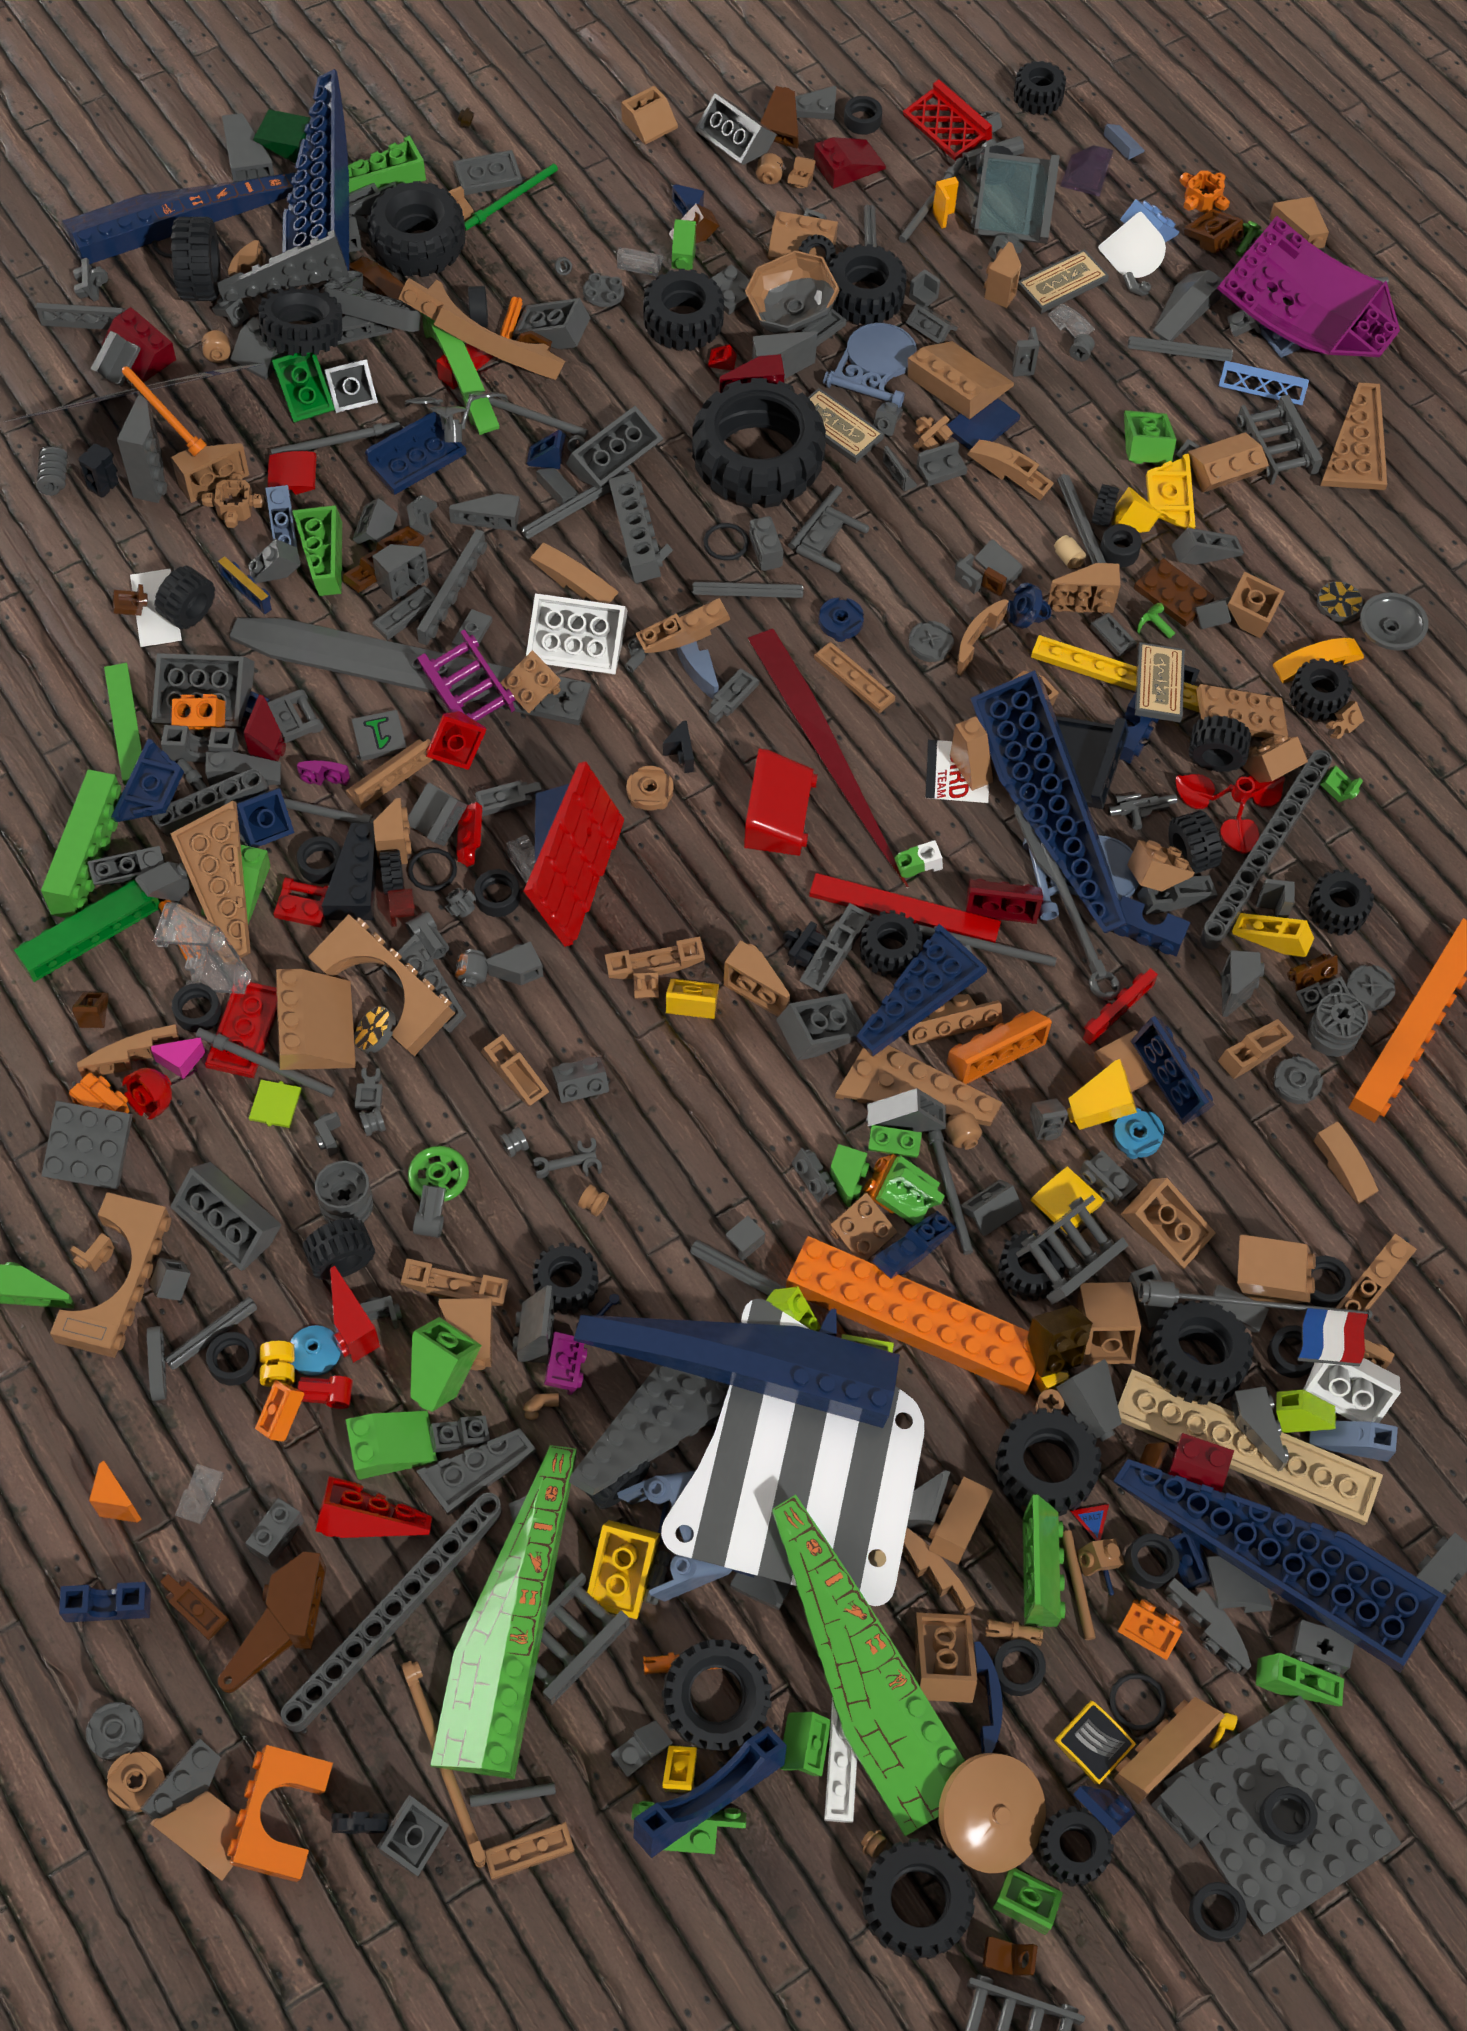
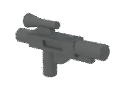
M1140 793L1114 796L1117 806L1108 807L1109 816L1131 814L1133 829L1139 830L1142 828L1141 819L1149 817L1152 811L1169 808L1170 804H1175L1178 800L1176 794L1137 799L1141 798Z

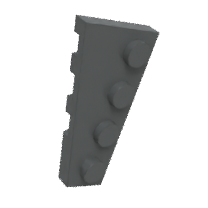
M415 934L397 952L402 956L399 961L404 966L407 963L412 965L419 972L416 975L419 980L422 981L426 978L435 987L432 992L437 996L442 993L452 1002L449 1007L455 1014L443 1025V1028L451 1033L467 1015L420 938ZM384 965L382 967L383 971L403 989L398 974L393 969Z
M519 1428L490 1440L485 1445L475 1449L473 1447L464 1451L463 1454L451 1459L446 1458L439 1461L436 1465L429 1468L424 1467L416 1472L446 1514L450 1515L536 1453V1449Z

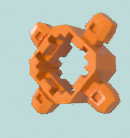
M1200 171L1195 176L1184 172L1179 180L1186 187L1183 207L1188 211L1197 209L1200 212H1208L1214 207L1225 211L1230 204V201L1223 196L1226 176L1221 172L1212 174L1209 171ZM1206 188L1209 194L1205 193L1203 195L1200 189L1204 190Z

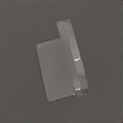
M619 247L617 252V269L658 276L663 262L662 255Z

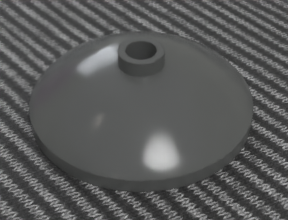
M1382 593L1370 598L1364 604L1360 613V625L1367 638L1376 645L1385 649L1400 651L1413 648L1424 639L1428 630V618L1424 609L1410 597L1398 593Z

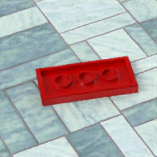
M236 979L216 1035L222 1034L228 1037L229 1041L262 1055L277 1015L276 988ZM211 1046L205 1062V1066L208 1069L253 1079L258 1068V1064L227 1050H218Z

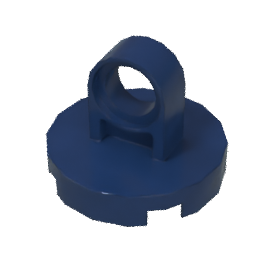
M1023 583L1015 589L1014 593H1016L1013 601L1009 600L1007 607V619L1010 623H1013V626L1023 629L1029 627L1034 622L1041 623L1050 618L1052 613L1050 605L1043 600L1042 591L1038 586ZM1040 610L1043 612V617L1039 614Z

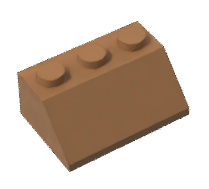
M777 211L772 228L768 259L775 260L793 251H799L801 242L806 240L808 236H814L815 234L825 236L835 247L838 222ZM815 246L809 252V254L825 258V251L822 247Z
M1246 432L1187 452L1202 493L1258 475L1269 466L1262 446Z

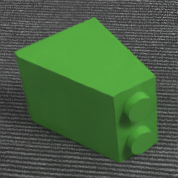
M440 1317L415 1330L412 1335L410 1398L418 1402L421 1408L431 1412L456 1398L482 1345Z

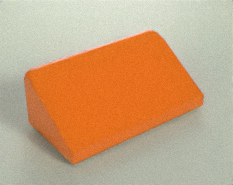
M275 1380L255 1429L270 1440L285 1441L304 1397V1392L279 1380Z

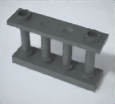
M1289 395L1280 396L1276 409L1250 415L1245 405L1240 407L1239 414L1236 417L1237 426L1241 428L1243 433L1246 432L1262 446L1269 464L1262 471V474L1267 478L1270 485L1275 483L1278 472L1296 467H1305L1310 475L1318 474L1323 458ZM1276 417L1283 423L1281 426L1258 431L1255 422ZM1286 433L1292 441L1267 447L1263 439ZM1295 450L1300 455V458L1275 463L1271 455Z
M1093 1195L1085 1200L1079 1197L1068 1205L1071 1210L1038 1236L1032 1234L1022 1241L1023 1247L1015 1253L1020 1257L1030 1251L1050 1278L1054 1290L1046 1297L1051 1304L1067 1297L1129 1246L1123 1237L1115 1242L1112 1239L1108 1240L1088 1212L1086 1206L1095 1200ZM1076 1214L1079 1215L1099 1243L1101 1252L1098 1254L1096 1251L1093 1252L1070 1221ZM1061 1226L1085 1259L1083 1261L1085 1265H1077L1054 1233ZM1047 1239L1069 1270V1278H1062L1038 1244L1043 1240Z
M583 1573L577 1578L575 1576L571 1577L563 1586L564 1591L547 1607L544 1627L556 1616L584 1643V1649L577 1656L575 1654L571 1655L543 1628L541 1642L564 1663L563 1667L565 1668L558 1676L555 1674L551 1675L537 1661L535 1675L544 1683L543 1687L545 1690L543 1691V1696L551 1705L566 1692L630 1625L629 1617L622 1610L617 1615H610L583 1589L587 1584L586 1576ZM574 1596L603 1623L602 1626L604 1628L597 1636L595 1634L591 1635L563 1608Z
M977 1975L976 1979L971 1977L967 1982L966 1987L976 1991L965 2031H978L987 1994L1004 2000L996 2031H1009L1015 2004L1033 2009L1027 2031H1040L1044 2014L1061 2019L1058 2031H1071L1073 2023L1080 2026L1085 2020V2016L1078 2014L1079 2009L1073 2006L1062 2004L1060 2008L995 1986L993 1985L994 1980L985 1976Z

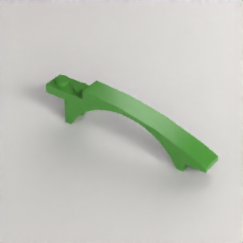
M421 313L424 335L426 339L434 338L445 354L466 407L469 394L483 392L485 389L462 340L435 326V320ZM488 397L472 401L468 418L471 425L475 426L479 435L499 429V423Z

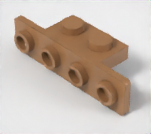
M969 994L956 995L908 1030V1042L910 1045H916L1000 1024L1003 1022L1001 1003L997 1000L976 1006Z

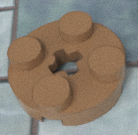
M644 766L639 768L638 772L633 775L631 774L627 780V796L631 801V805L634 808L643 810L665 809L673 796L672 778L665 774L664 770L660 767ZM648 785H653L655 790L647 791L644 788H648Z
M147 1752L127 1753L120 1756L108 1771L107 1791L109 1797L118 1807L126 1811L142 1812L140 1808L166 1778L163 1766L153 1755ZM140 1774L143 1775L141 1780L143 1784L139 1788H130L132 1784L130 1777L132 1775L138 1777Z

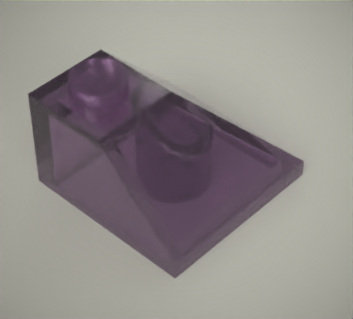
M1093 145L1071 155L1061 187L1100 197L1110 169L1113 150Z

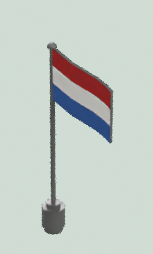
M1148 1279L1146 1282L1141 1281L1138 1290L1139 1302L1145 1303L1146 1306L1172 1308L1179 1298L1304 1310L1306 1315L1302 1325V1350L1297 1361L1359 1367L1365 1353L1364 1328L1367 1319H1371L1373 1316L1370 1309L1357 1311L1179 1293V1288L1175 1287L1174 1282Z

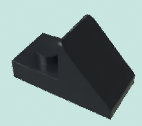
M682 721L663 742V756L677 754L679 765L683 764L684 773L694 772V757L687 721Z

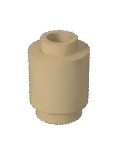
M1068 535L1062 536L1054 544L1056 554L1068 568H1078L1084 563L1086 553L1072 537Z

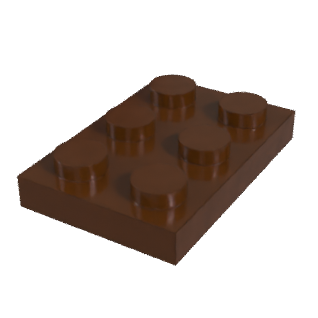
M1164 558L1134 585V590L1154 605L1162 603L1164 606L1163 611L1184 627L1197 617L1195 607L1211 603L1215 598L1213 594Z

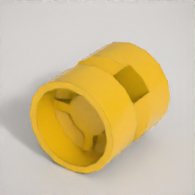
M269 1341L261 1344L260 1362L264 1364L260 1367L261 1385L272 1387L275 1380L288 1385H292L295 1382V1367L292 1365L295 1361L294 1344L287 1341Z

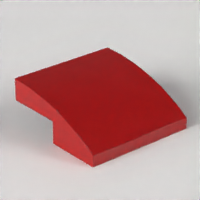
M290 451L269 455L267 488L288 485L289 490H292L295 495L315 489V452Z

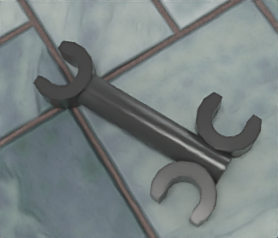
M591 1138L590 1148H584L581 1140L578 1141L577 1149L580 1153L578 1155L550 1161L543 1157L535 1158L533 1160L534 1166L542 1165L545 1167L543 1170L536 1171L537 1178H545L548 1176L549 1171L580 1164H583V1173L586 1177L589 1176L588 1168L590 1166H595L598 1174L602 1173V1164L597 1159L595 1153L597 1148L596 1140Z

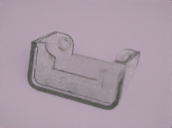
M167 902L163 908L153 941L158 947H168V944H179L188 957L185 969L191 971V981L187 980L186 986L201 983L210 986L215 992L245 994L246 987L251 981V973L222 930L180 903Z

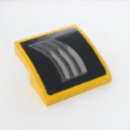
M1090 1701L1054 1740L1067 1757L1082 1768L1094 1784H1100L1136 1745L1130 1736L1094 1701Z

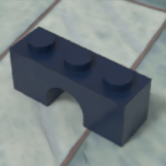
M1136 692L1127 706L1124 719L1135 725L1128 727L1129 733L1120 757L1121 760L1131 763L1134 756L1139 757L1144 747V744H1142L1143 740L1149 739L1153 731V727H1151L1153 722L1158 723L1159 719L1135 715Z
M1122 896L1120 903L1127 925L1112 931L1119 936H1126L1136 940L1141 945H1148L1160 950L1164 954H1171L1177 957L1190 922L1168 913L1163 923L1158 925L1149 924L1142 916L1145 904Z
M146 1582L117 1583V1588L111 1590L93 1589L89 1585L61 1586L59 1615L65 1622L150 1618L151 1590Z

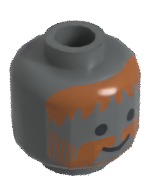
M469 949L458 956L455 976L462 981V985L476 987L477 984L486 981L488 966L484 953Z

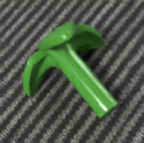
M1248 221V224L1243 223L1244 235L1246 236L1235 251L1236 255L1242 257L1254 238L1258 239L1263 233L1260 230L1262 227L1253 221Z
M1162 603L1153 605L1140 618L1137 627L1138 634L1147 621H1152L1168 639L1175 634L1172 628L1158 615L1164 610Z

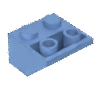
M1135 199L1120 219L1125 224L1138 212H1142L1160 232L1165 242L1179 234V231L1174 227L1176 223L1169 217L1163 216L1161 214L1162 211L1158 207L1151 205L1146 200L1142 203Z

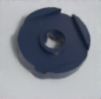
M832 598L822 605L818 623L826 635L832 637L837 642H843L861 631L864 623L863 609L852 599L847 598L845 601L839 600V598ZM837 616L841 618L845 616V621L837 620Z

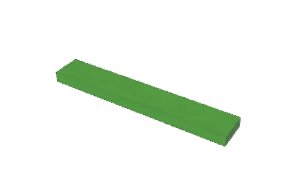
M127 663L106 666L104 670L123 784L126 785L142 752L129 667Z

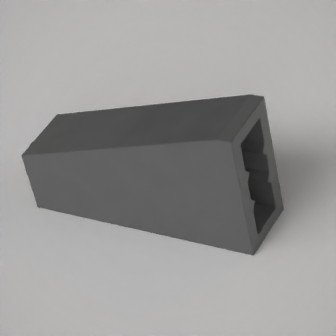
M242 113L223 115L222 120L233 182L274 176L272 160L264 147L253 141L255 133Z

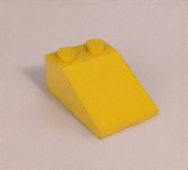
M611 1520L603 1524L587 1593L607 1612L618 1614L622 1610L629 1618L638 1619L661 1533Z

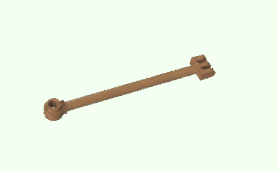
M408 1661L401 1664V1668L431 1748L434 1750L437 1728L418 1680L423 1675L418 1661L413 1663ZM439 1768L476 1867L483 1868L486 1865L485 1854L452 1770Z

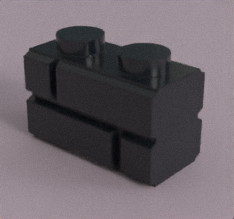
M93 444L87 450L88 452H84L78 460L87 489L97 496L104 498L110 492V489H113L119 483L116 474L118 469L113 463L112 458L114 455L107 447Z

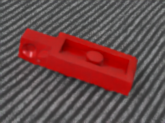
M477 802L468 805L458 821L457 861L466 865V867L474 864L475 850L481 845L482 805Z

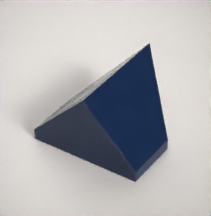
M557 430L530 446L526 464L531 467L560 469L566 435Z

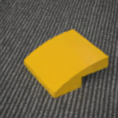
M1067 1166L1044 1185L1030 1201L1055 1222L1071 1210L1068 1205L1079 1197L1085 1200L1092 1195L1094 1196L1095 1200L1086 1206L1090 1214L1103 1204L1104 1199ZM1078 1214L1070 1219L1075 1228L1083 1223Z

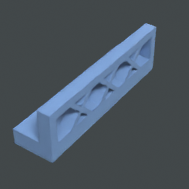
M1225 361L1219 387L1279 400V394L1284 392L1285 395H1288L1286 390L1296 386L1302 388L1300 399H1290L1293 404L1303 405L1309 380ZM1227 371L1237 373L1240 381L1234 385L1224 383ZM1240 374L1248 375V376H1246L1245 378H1242V376H1241ZM1251 376L1258 378L1261 386L1254 390L1249 389L1244 380ZM1261 379H1265V380H1269V381L1263 383V381H1262ZM1271 381L1278 382L1282 388L1275 395L1270 394L1265 386ZM1241 382L1244 385V387L1236 386ZM1262 387H1263L1264 390H1265V392L1257 391L1258 389H1260V388H1262Z

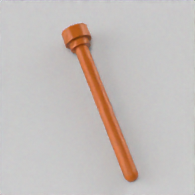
M125 366L122 368L123 375L188 443L186 445L189 448L188 451L193 456H196L207 444L201 438L193 437L129 367Z

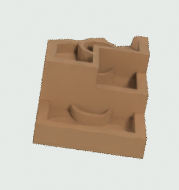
M259 240L250 242L234 256L228 268L229 277L237 273L246 274L252 271V267L257 264L260 266L266 264L267 255L263 253V247Z
M206 1791L196 1796L191 1802L176 1807L175 1811L162 1818H156L150 1823L221 1881L233 1867V1865H229L231 1857L227 1856V1852L232 1838L237 1839L240 1829V1827H236L238 1814L210 1792Z

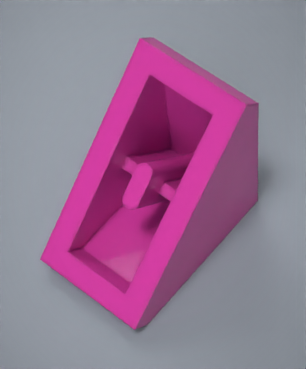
M200 1037L151 1046V1051L157 1063L184 1079L205 1054V1047Z

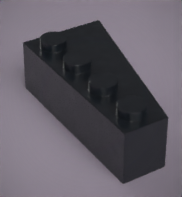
M351 823L322 903L325 920H344L348 914L355 920L358 917L362 920H373L377 868L374 823Z

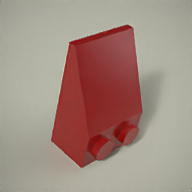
M334 1266L330 1268L333 1316L337 1332L334 1334V1338L343 1357L349 1356L354 1363L379 1348L380 1343L376 1328Z

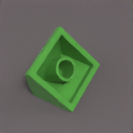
M1013 1868L1007 1872L992 1908L1046 1935L1053 1926L1063 1892Z

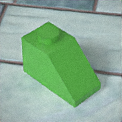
M675 219L672 268L690 270L693 269L696 251V221Z

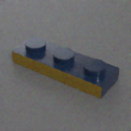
M225 556L218 561L221 576L263 614L272 610L270 604L271 597L266 589L259 588L250 575L246 576L241 571L237 563L229 561Z

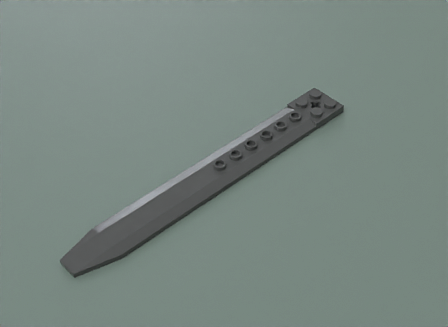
M237 618L230 633L231 640L269 658L439 695L420 667L417 657L425 653L429 660L432 658L435 660L445 653L284 618ZM458 656L441 666L438 674L441 678L444 676L447 678L475 660ZM487 663L499 682L514 669ZM480 668L452 685L450 692L453 696L456 694L459 696L488 677L483 669ZM558 676L561 680L559 683L561 690L558 694H548L530 713L515 699L513 702L515 712L579 725L591 690V683ZM492 686L469 700V702L486 705L500 697L495 687ZM564 696L569 700H564L562 703L559 702V697ZM506 704L499 707L501 709L509 710Z

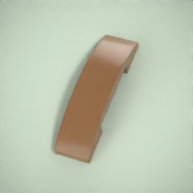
M1004 599L992 604L971 622L960 645L957 661L958 675L961 676L972 662L975 649L973 644L984 629L988 626L995 630L1005 617L1008 600Z
M695 937L676 941L677 946L630 955L629 950L605 954L609 978L633 979V974L658 973L659 976L700 963L705 960L701 938Z
M406 1259L401 1279V1285L443 1299L491 1298L493 1306H503L509 1282L507 1279L483 1275V1278L432 1268L431 1263Z

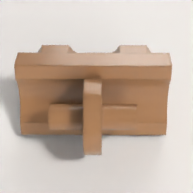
M945 415L932 426V423H934L933 418L920 417L916 421L917 429L915 432L918 435L921 433L923 435L913 445L915 450L918 451L920 448L930 450L939 447L940 444L933 438L935 435L942 443L946 442L953 434L946 425L950 419Z

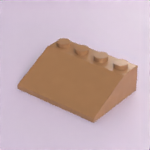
M953 341L922 347L908 358V378L968 419H971L1014 386V382Z
M276 969L280 1070L355 1068L351 981L304 969Z

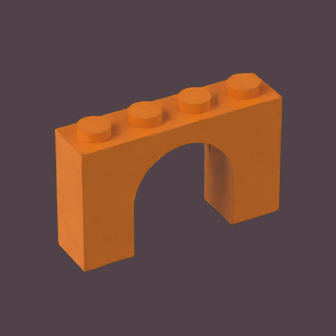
M266 1745L262 1752L257 1751L252 1766L253 1769H257L254 1780L248 1781L244 1797L248 1798L245 1810L240 1809L236 1821V1827H240L237 1839L232 1838L227 1852V1856L231 1857L229 1865L294 1882L301 1880L309 1850L281 1843L271 1838L265 1832L261 1823V1805L266 1795L279 1787H292L321 1795L326 1790L333 1763Z

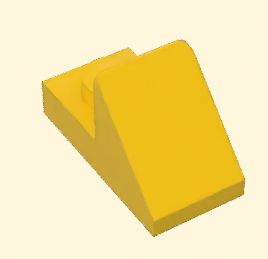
M668 1747L663 1778V1789L665 1792L688 1793L694 1789L697 1747Z

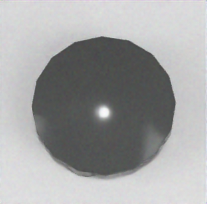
M597 273L589 275V280L583 286V295L593 305L599 307L614 306L622 301L624 297L622 280L619 277L600 276Z

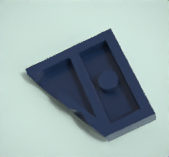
M1081 1785L1073 1794L1113 1836L1136 1813L1132 1809L1129 1800L1122 1795H1118L1115 1791Z

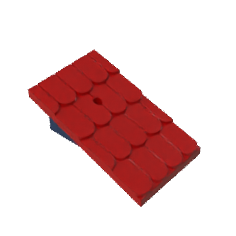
M586 761L578 763L570 784L536 793L535 865L524 889V893L564 947L573 945V941L578 938L585 913L590 910L599 879L605 873L611 851L616 848L624 823V817L619 813L618 808L610 799V796L602 784H600L592 769L590 770V766Z

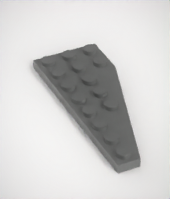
M657 1365L571 1474L569 1483L593 1496L615 1483L618 1477L623 1474L635 1471L638 1465L643 1462H650L679 1444L680 1440L688 1435L690 1437L695 1435L703 1426H710L715 1423L721 1414L729 1385Z

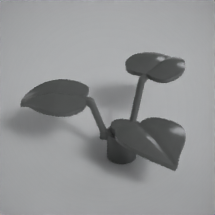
M490 391L469 394L466 408L441 406L440 402H443V399L416 397L406 400L405 407L412 403H429L434 405V407H430V410L440 415L445 442H462V429H465L472 401L497 396L508 402V397L505 394ZM464 411L461 423H459V419H453L452 414Z

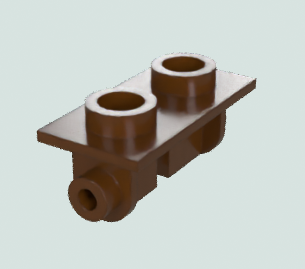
M1322 954L1308 961L1310 967L1304 963L1291 968L1290 972L1287 973V977L1290 981H1295L1296 992L1338 974V956Z

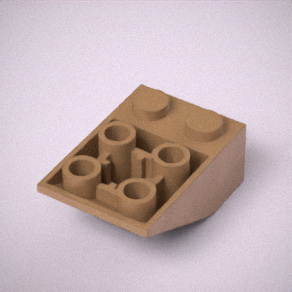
M1095 563L1052 580L1047 602L1050 605L1051 611L1113 613L1120 589L1119 564Z

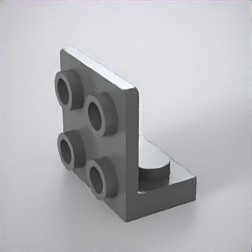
M427 783L408 816L409 826L426 835L434 843L445 846L468 805L435 785Z

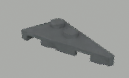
M837 86L795 96L797 117L834 120Z

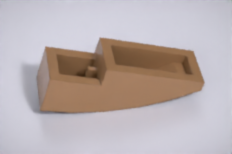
M1277 1019L1246 1035L1242 1042L1226 1049L1218 1062L1235 1079L1269 1058L1290 1042L1294 1036Z
M504 1034L482 1049L481 1053L489 1064L528 1107L549 1093V1090L522 1054L516 1052Z
M1338 1121L1317 1134L1314 1143L1328 1159V1168L1357 1205L1379 1191L1364 1159Z

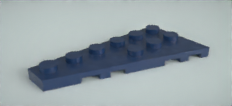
M938 924L934 935L924 943L923 950L916 958H913L896 981L890 995L885 996L876 1014L871 1015L856 1036L857 1041L872 1056H875L987 973V967L943 926Z

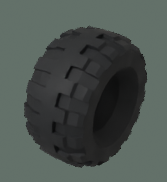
M413 181V183L406 184L403 182L396 184V187L392 189H386L382 192V196L376 198L371 207V215H368L369 238L375 256L389 270L395 273L401 272L404 276L413 277V275H421V277H425L431 273L444 271L447 265L451 266L456 261L465 244V222L460 204L456 202L455 198L446 189H440L438 185L430 182L428 184L421 181ZM413 230H425V231H427V232L416 233V234L407 233V232H410V231H413Z

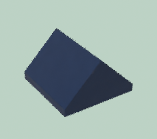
M280 788L237 803L239 833L249 847L257 848L295 833Z

